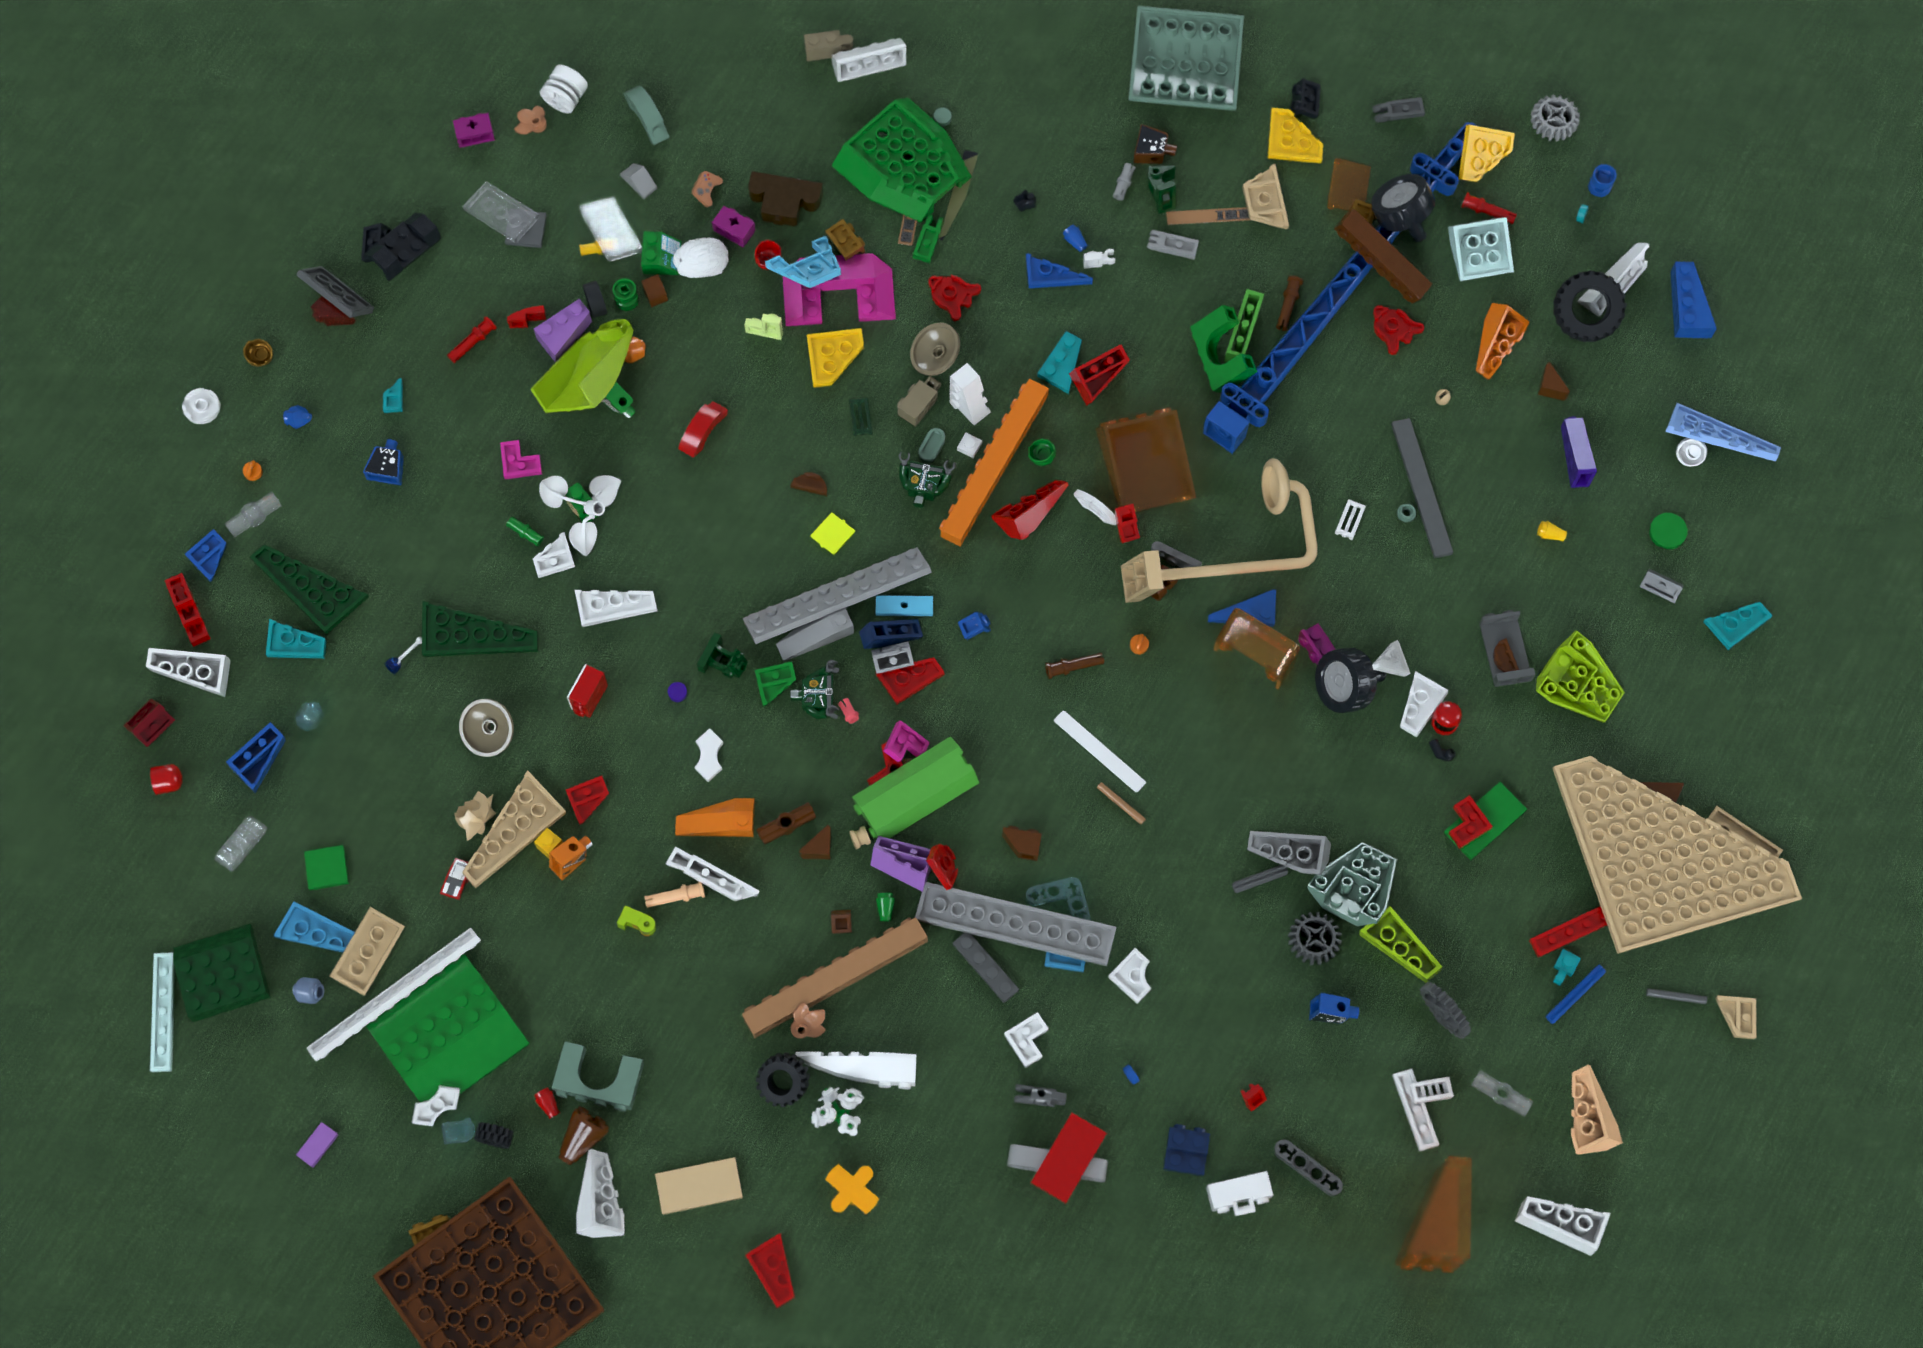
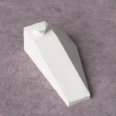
M593 1149L588 1151L576 1214L577 1234L592 1238L624 1235L623 1209H619L617 1197L619 1195L618 1191L614 1190L612 1184L613 1173L607 1153Z

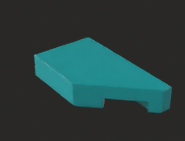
M402 378L396 380L397 382L383 393L384 413L403 412Z

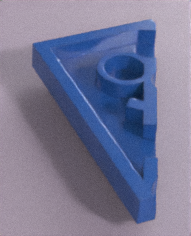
M1029 253L1026 254L1028 288L1088 285L1093 282L1092 278L1081 272L1077 274L1069 271L1067 267L1050 263L1045 259L1043 261L1036 259Z
M1276 590L1268 591L1208 615V622L1274 626Z

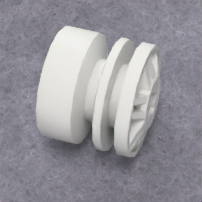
M557 65L549 77L550 80H547L540 90V94L553 108L564 113H571L579 102L578 98H581L588 88V84L572 68Z

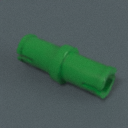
M514 516L506 524L507 527L517 532L519 537L522 539L526 538L536 546H539L544 539V536L531 529L530 525L523 524Z

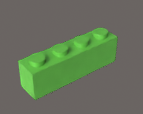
M1249 289L1246 290L1238 315L1239 324L1234 327L1224 362H1228L1240 353H1247L1263 303V293Z

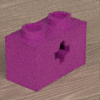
M479 113L475 116L461 117L453 120L459 148L495 140L488 113Z
M723 206L712 221L714 232L743 248L755 233L753 220L747 216L743 217L733 208Z

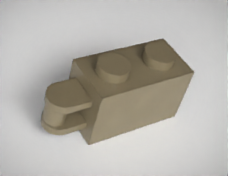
M839 30L805 34L804 44L807 61L829 59L837 52L851 50L853 48V37L851 35H840Z
M929 376L925 382L919 380L916 385L913 384L908 390V395L905 398H901L897 404L898 415L916 427L938 400L937 391L942 383Z

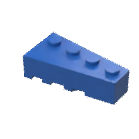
M1675 262L1670 271L1674 335L1676 338H1712L1717 328L1694 262Z

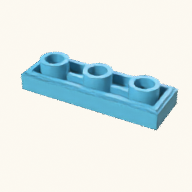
M876 596V616H933V596Z

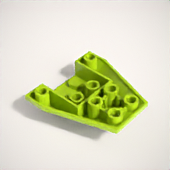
M1575 631L1555 650L1537 677L1536 691L1549 702L1602 723L1607 721L1625 693L1592 642L1578 631Z

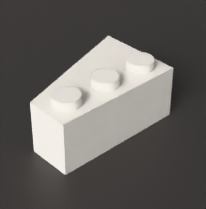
M966 363L950 376V404L955 409L958 408L973 425H976L991 411L985 405L987 398L985 396L982 397L981 394L984 389L980 376Z

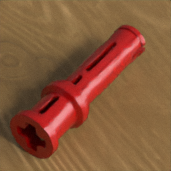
M1469 192L1466 193L1461 205L1462 208L1467 207L1475 210V213L1482 212L1495 218L1507 217V222L1512 225L1517 216V213L1485 202L1484 198L1474 197Z
M485 316L484 321L477 327H473L472 332L447 354L448 358L455 364L476 343L484 341L486 339L485 336L492 330H496V325Z

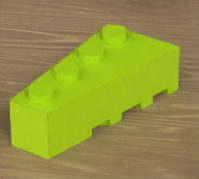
M1391 906L1386 909L1378 923L1366 925L1359 932L1361 937L1425 983L1442 970L1440 963Z

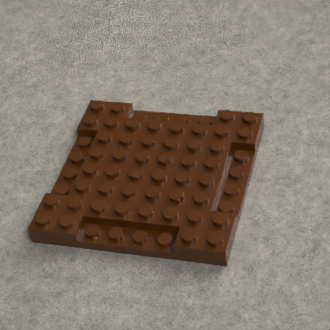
M508 1177L373 1275L422 1348H555L605 1312L602 1305L511 1177Z

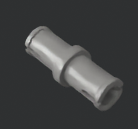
M1125 163L1121 176L1117 179L1118 184L1113 194V197L1117 200H1124L1127 188L1131 185V177L1135 170V166H1132V164Z

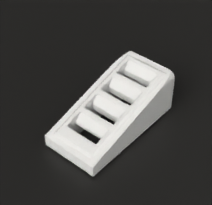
M1449 1077L1409 1084L1414 1104L1446 1100L1454 1096ZM1440 1084H1442L1444 1094L1440 1092ZM1432 1085H1435L1437 1095L1433 1094ZM1424 1086L1428 1087L1429 1096L1427 1097ZM1416 1087H1420L1422 1098H1418Z

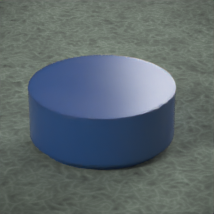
M1129 1064L1122 1069L1132 1085L1140 1081Z

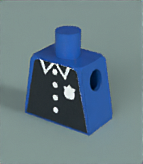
M388 439L385 448L374 447L363 471L366 480L401 486L404 457L400 450H396L397 441Z
M1320 993L1310 1001L1309 1020L1343 1023L1348 1018L1357 1019L1359 1015V1007L1350 1006L1349 998Z

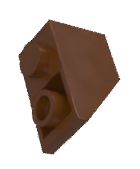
M1016 826L1003 827L1002 837L1018 858L1038 861L1042 833H1038L1034 829H1027V831L1019 830Z

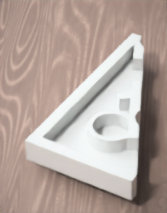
M1398 640L1392 642L1372 665L1373 670L1403 677L1411 674Z

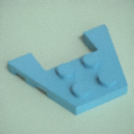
M827 236L812 241V248L818 253L789 265L781 256L765 261L767 269L808 288L841 275L839 264L832 253Z

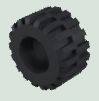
M786 1052L783 1055L778 1053L775 1056H771L761 1065L757 1072L756 1082L758 1084L756 1088L761 1090L759 1094L761 1098L763 1096L767 1098L765 1102L769 1103L771 1101L773 1102L772 1106L777 1107L780 1104L781 1107H785L786 1105L794 1104L805 1094L810 1083L808 1082L810 1074L806 1072L808 1070L807 1065H802L804 1062L802 1059L798 1061L796 1059L797 1056L794 1054L789 1056V1053ZM775 1070H784L791 1075L793 1080L791 1089H781L774 1083L773 1073Z

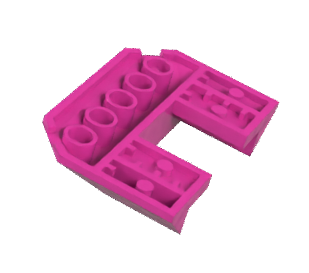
M873 253L856 254L847 261L842 255L835 256L841 270V275L812 288H808L783 276L786 326L822 324L820 291L857 289L859 322L896 319L892 268Z

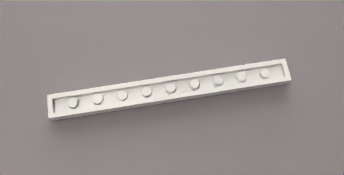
M471 928L466 930L309 1045L307 1050L313 1059L318 1061L326 1057L335 1047L342 1045L346 1039L360 1032L368 1023L375 1021L380 1014L391 1009L402 998L409 996L417 987L424 985L429 978L440 973L444 967L458 960L466 951L473 949L481 941Z

